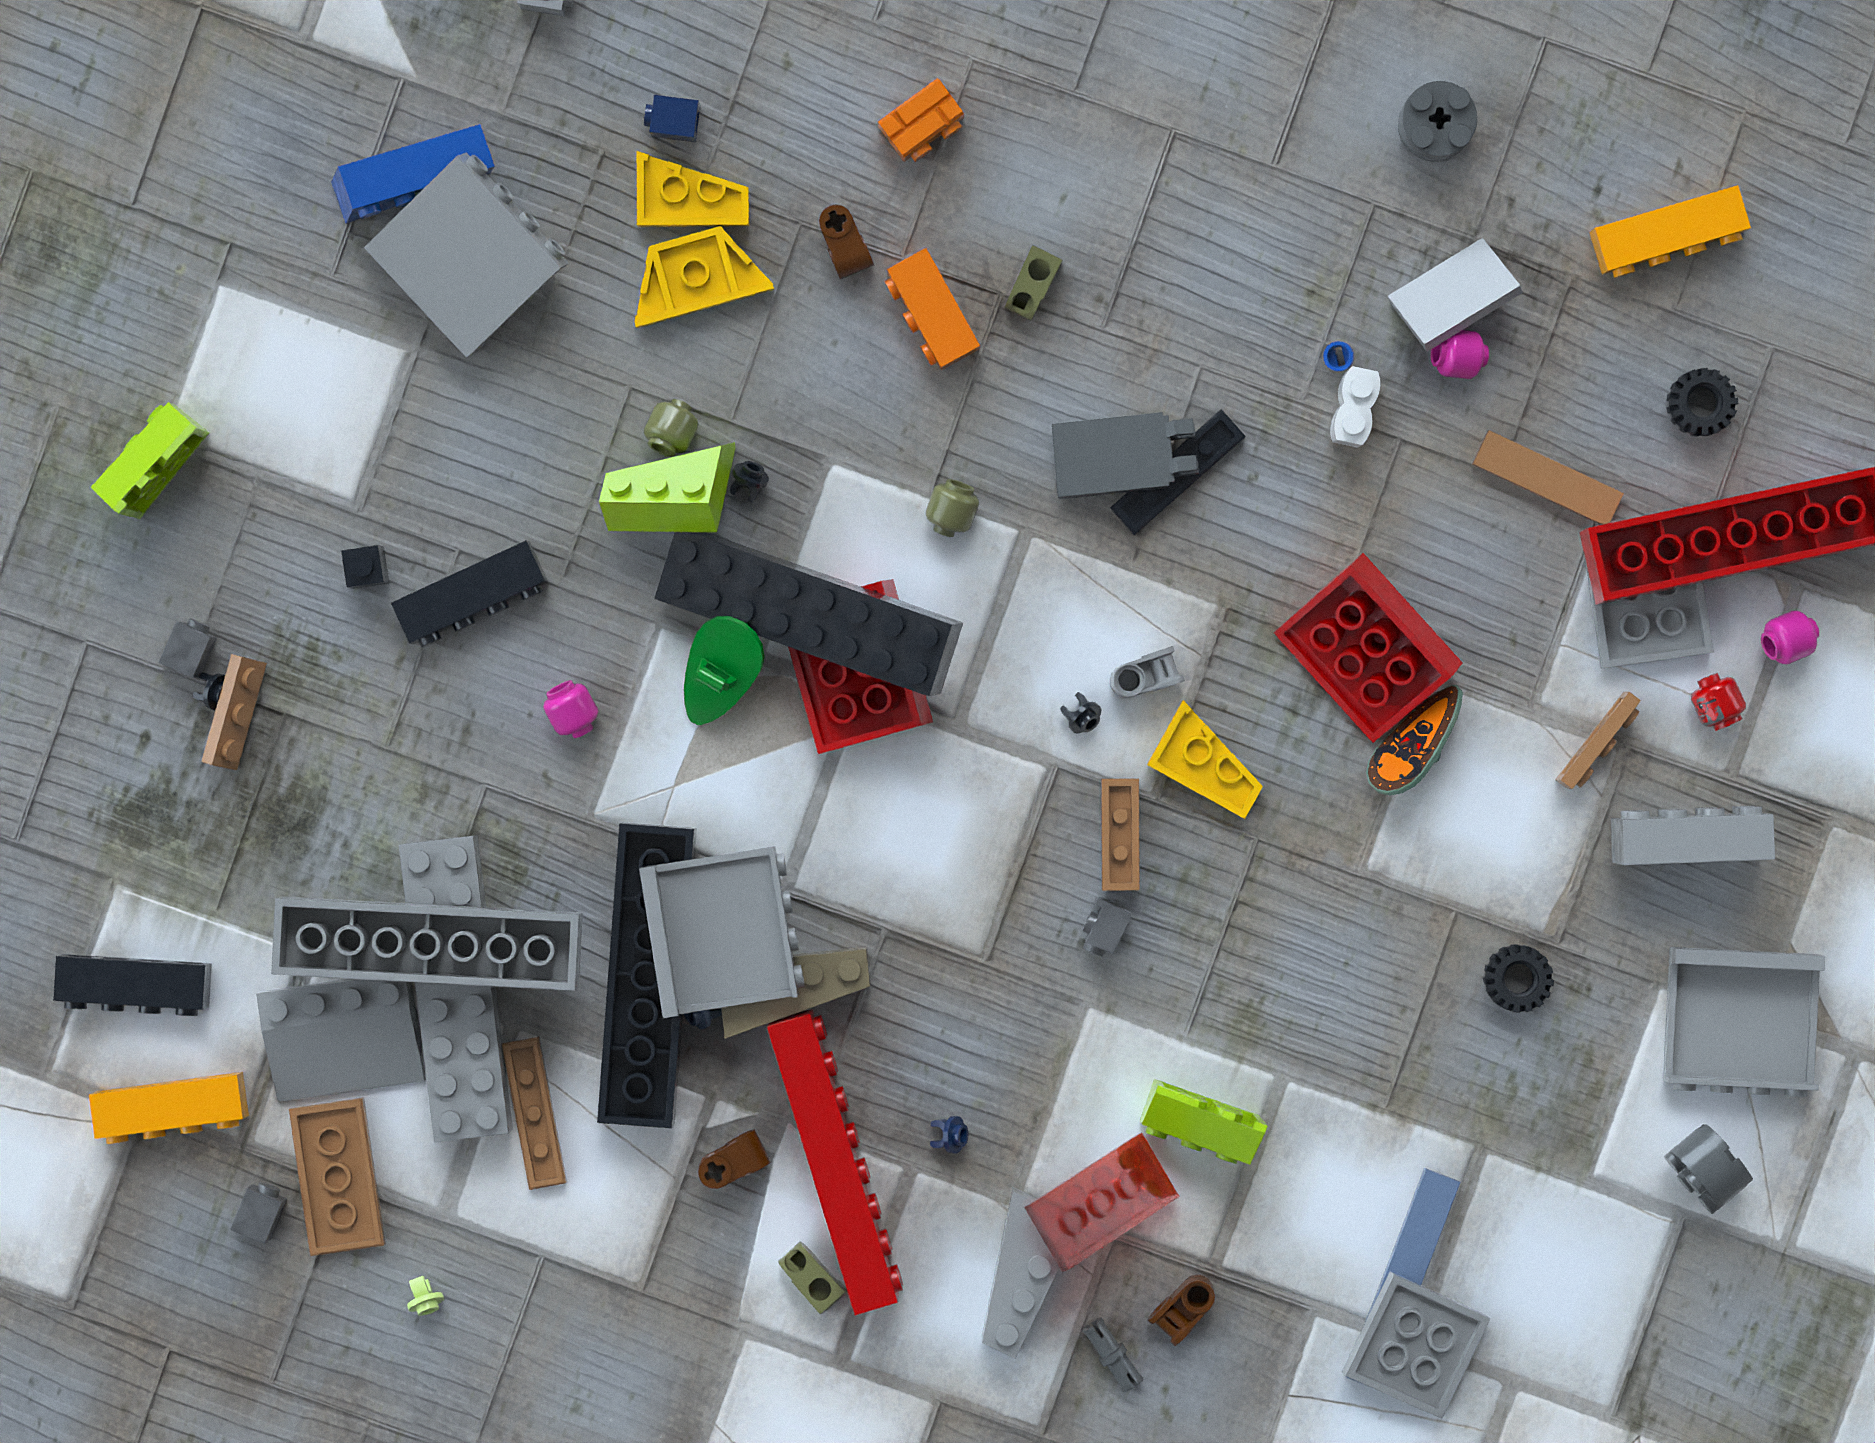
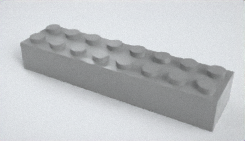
M478 835L399 845L405 903L486 907ZM415 982L434 1142L509 1134L513 1130L502 1048L503 1042L496 986Z
M279 897L275 898L271 974L575 991L579 988L583 913Z

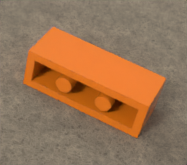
M927 248L887 269L890 278L884 282L893 299L896 301L901 298L908 311L902 315L912 333L920 331L926 342L920 348L930 366L937 363L940 370H943L980 349V344Z

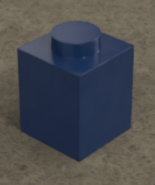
M654 95L653 105L646 104L644 126L650 127L649 132L652 137L696 142L701 106L699 100Z

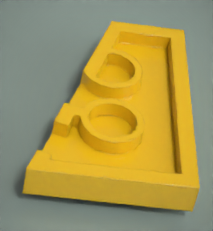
M636 151L638 227L749 226V187Z
M1182 700L1147 765L1245 819L1263 786L1196 715L1190 706Z

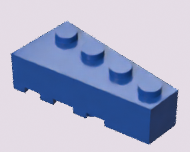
M475 125L338 166L331 183L345 223L368 218L393 207L407 206L456 156L467 152L469 156H477L488 168L486 174L489 175L495 165L481 125Z

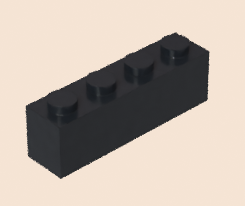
M525 540L391 602V605L409 644L419 642L422 648L442 639L439 632L452 626L455 632L473 625L476 623L473 617L487 611L488 615L492 616L509 608L508 600L520 595L524 601L542 593L541 585L547 583L548 580L530 541Z
M62 954L56 956L53 1001L64 1002V1008L87 1009V1003L101 1004L102 1011L121 1012L124 1011V1005L139 1006V1013L161 1014V1008H176L175 1015L198 1016V1010L209 1008L212 963Z

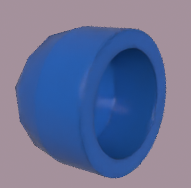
M1332 342L1324 351V362L1331 370L1345 371L1354 362V351L1345 342ZM1338 347L1342 348L1345 365L1342 366L1339 365L1335 349Z

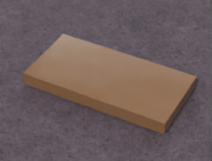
M364 1097L290 1108L289 1115L310 1256L384 1246L386 1243Z

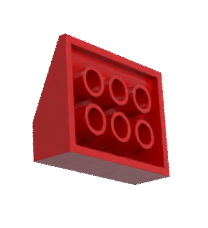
M1364 553L1343 569L1274 632L1278 639L1372 743L1449 680L1463 664Z
M894 579L882 580L861 586L899 600ZM788 647L818 754L933 722L926 695Z

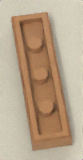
M1490 430L1487 431L1472 465L1600 525L1611 522L1624 494Z
M540 1036L502 1043L529 1190L564 1184L567 1182Z

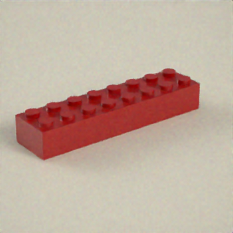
M1875 467L1586 528L1579 533L1595 604H1604L1875 546Z
M809 1009L770 1022L767 1026L854 1315L898 1303L899 1292L903 1291L902 1286H904L898 1265L891 1266L888 1256L892 1255L891 1250L893 1248L887 1229L880 1230L877 1220L881 1219L882 1212L876 1193L869 1195L866 1184L870 1183L871 1179L865 1157L860 1159L857 1157L855 1148L859 1147L860 1140L855 1123H847L844 1112L848 1111L849 1104L844 1087L836 1088L833 1076L837 1075L838 1067L833 1051L825 1052L822 1040L827 1039L826 1036L828 1035L822 1015L814 1016L813 1009Z

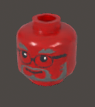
M1714 673L1697 681L1699 689L1692 693L1691 702L1702 725L1713 726L1715 731L1743 719L1741 713L1746 709V702L1734 678L1725 677L1720 679L1718 673Z

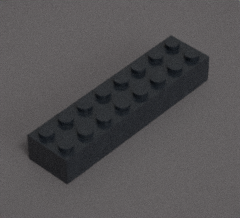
M674 532L654 598L709 619L717 616H731L745 622L760 637L929 697L941 694L963 626L961 621L707 532Z
M619 823L597 1123L671 1129L675 1125L683 1014L663 1018L639 869L647 866L694 859L697 828Z

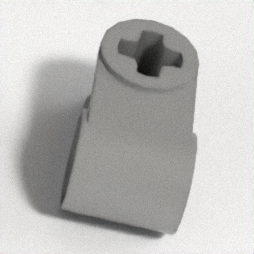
M1171 646L1141 656V659L1115 668L1110 677V686L1113 692L1118 696L1126 698L1151 690L1154 692L1184 682V677L1178 674L1172 653L1175 651L1174 647ZM1160 661L1162 662L1166 677L1164 675ZM1124 670H1130L1137 676V686L1132 691L1123 690L1119 685L1118 678Z

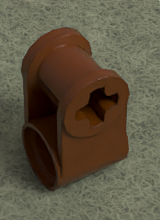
M836 204L825 208L820 215L819 224L828 245L827 250L840 280L874 266L862 235L859 234L849 210L842 205ZM832 213H836L839 218L845 216L847 221L842 223L843 230L841 232H836L834 228L827 229L825 225L830 222L829 215Z
M752 1129L704 1156L699 1163L698 1175L700 1181L705 1186L711 1189H718L770 1164L771 1160L755 1129ZM714 1161L717 1166L722 1164L725 1166L721 1171V1179H716L714 1175L707 1177L705 1173L709 1170L708 1163Z
M1203 1275L1189 1276L1170 1296L1165 1298L1154 1309L1147 1321L1150 1324L1156 1323L1171 1337L1170 1342L1174 1346L1178 1345L1213 1306L1215 1300L1213 1284ZM1194 1286H1202L1208 1291V1296L1204 1301L1197 1303L1187 1297L1188 1291Z

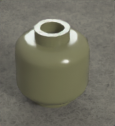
M672 399L671 403H657L644 427V435L648 439V446L655 452L668 457H673L675 453H684L689 448L699 425L697 418L691 413L692 407L679 399Z
M947 479L946 483H941L934 487L925 514L927 519L934 524L933 530L947 537H954L955 532L964 533L970 530L979 507V500L973 494L974 488L958 480Z

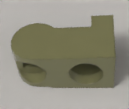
M1032 245L1005 308L1031 321L1041 301L1047 294L1063 259Z
M801 1241L778 1260L781 1268L791 1278V1282L819 1314L827 1311L847 1293V1289L842 1282L837 1280L816 1255Z

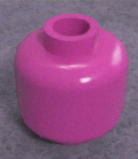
M1461 330L1432 348L1430 353L1432 365L1437 368L1442 376L1451 378L1472 379L1478 375L1482 367L1487 365L1489 359L1488 346L1483 344V339L1479 333L1470 330Z
M1790 611L1771 619L1765 624L1764 633L1761 634V644L1765 654L1771 660L1788 665L1815 652L1817 638H1819L1820 634L1819 628L1812 618H1808L1802 612Z
M568 680L558 684L546 693L547 699L544 702L543 710L554 730L559 735L572 734L574 738H579L593 729L591 723L597 718L599 711L588 689L583 684H574L573 681Z

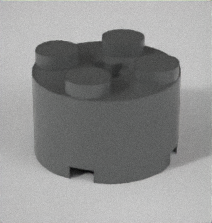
M1433 81L1417 88L1404 103L1398 117V132L1403 144L1415 156L1431 162L1444 161L1459 153L1469 143L1477 127V110L1468 91L1463 87L1446 81ZM1435 114H1439L1440 119L1446 122L1440 129L1436 128V123L1429 122Z
M1703 1124L1670 1150L1664 1158L1677 1173L1681 1172L1677 1175V1178L1690 1193L1696 1191L1700 1195L1698 1197L1700 1202L1713 1214L1742 1191L1753 1178L1739 1158L1736 1159L1728 1150L1730 1147L1710 1126Z

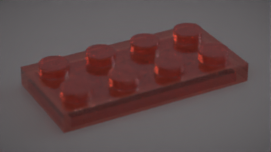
M1139 1133L1024 1208L1061 1271L1065 1272L1180 1196L1144 1135Z

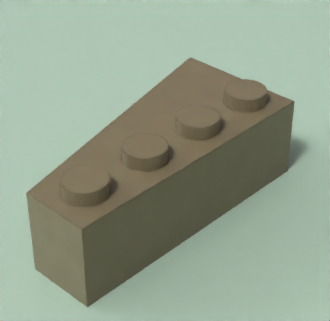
M867 947L793 954L794 966H802L805 987L798 988V997L792 998L791 996L722 1007L724 1038L726 1039L870 987Z

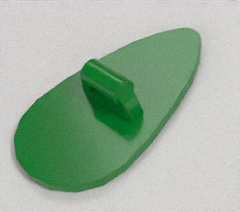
M717 616L706 621L696 632L689 652L683 689L687 716L693 724L703 725L724 715L746 693L761 672L765 659L763 644L756 632L745 622L731 616Z

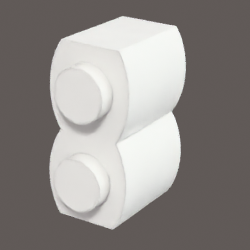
M1352 366L1343 375L1338 389L1340 407L1336 410L1330 427L1333 443L1358 448L1367 440L1372 428L1370 408L1375 403L1380 390V377L1377 371Z

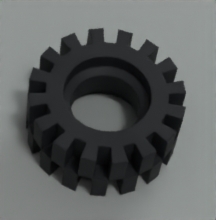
M1708 368L1694 369L1680 376L1670 387L1671 392L1667 394L1666 401H1669V406L1666 407L1667 413H1671V422L1674 425L1677 424L1681 432L1690 433V436L1695 437L1709 436L1727 427L1731 423V418L1735 417L1737 412L1735 405H1738V398H1735L1734 392L1737 390L1734 385L1731 386L1728 382L1730 379L1726 375H1720L1718 370H1707ZM1697 388L1708 389L1715 396L1716 407L1712 414L1707 417L1697 416L1689 408V396Z
M1518 944L1498 949V953L1492 954L1489 958V964L1485 965L1484 971H1486V974L1483 977V982L1486 984V992L1493 999V1002L1506 1010L1516 1013L1533 1011V1008L1544 1004V999L1549 998L1551 994L1549 992L1551 986H1554V980L1552 979L1553 969L1549 966L1548 959L1534 948ZM1515 964L1526 965L1531 970L1533 976L1531 986L1521 993L1510 991L1504 981L1506 971Z

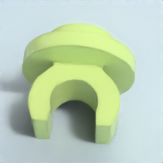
M424 1276L409 1281L415 1299L407 1304L408 1310L410 1312L417 1311L419 1316L437 1311L439 1309L438 1304L444 1301L443 1293H433L429 1280H425Z

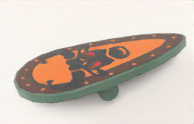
M1450 685L1423 701L1375 749L1368 762L1366 774L1369 784L1378 793L1391 796L1406 792L1415 787L1426 776L1432 765L1439 761L1441 751L1453 730L1462 705L1463 692L1457 685Z

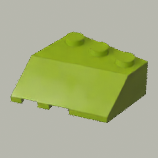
M170 402L165 406L159 405L147 419L149 424L140 434H136L130 439L124 451L91 486L118 514L141 519L210 433Z
M735 442L606 473L599 504L608 531L717 532L735 453Z
M1156 1079L1153 1080L1140 1118V1123L1147 1126L1145 1132L1150 1135L1166 1139L1169 1134L1182 1139L1180 1143L1182 1146L1200 1152L1202 1148L1217 1152L1215 1157L1237 1164V1161L1251 1164L1268 1127L1257 1114Z

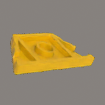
M721 226L648 247L646 268L642 279L641 294L634 322L636 328H641L772 291L774 286Z

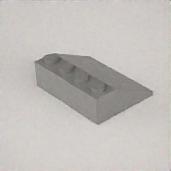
M344 979L267 990L256 994L262 1036L278 1102L426 1080L412 982Z

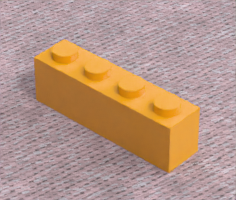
M1737 185L1599 226L1589 233L1602 275L1612 272L1614 278L1635 272L1634 265L1648 261L1649 267H1654L1670 262V254L1684 251L1685 257L1706 251L1705 244L1719 240L1721 246L1743 240L1741 233L1749 230L1751 226L1739 186Z
M243 1072L102 1090L89 1094L94 1138H106V1144L129 1141L128 1135L143 1133V1139L166 1136V1129L180 1128V1134L203 1131V1124L217 1123V1129L240 1126L239 1120L249 1116Z

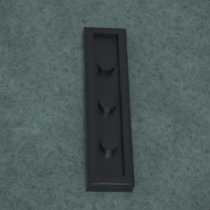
M1222 409L1195 432L1196 438L1187 439L1172 452V458L1196 455L1199 474L1174 477L1175 482H1170V488L1127 492L1110 507L1112 512L1134 536L1246 437Z

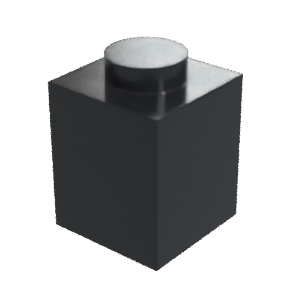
M373 545L341 550L347 588L355 589L389 583L384 546Z

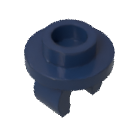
M951 1116L948 1120L931 1121V1127L942 1129L943 1138L942 1140L930 1141V1146L933 1148L945 1147L948 1153H959L962 1147L966 1145L969 1136L968 1128L964 1124L963 1119L959 1116Z

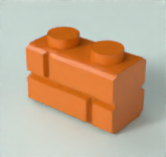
M937 78L879 120L878 127L904 162L910 157L916 162L933 149L929 143L940 135L946 140L963 127L960 121L964 119V113L940 79Z

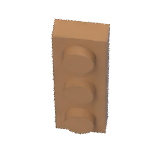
M231 654L201 762L232 770L238 769L267 663Z
M1623 692L1555 780L1567 789H1573L1575 785L1581 788L1594 772L1590 768L1592 763L1598 756L1604 758L1617 741L1613 738L1621 726L1625 729L1628 728L1640 712L1636 707L1641 700L1631 692Z
M1139 778L1101 779L1102 891L1140 890Z

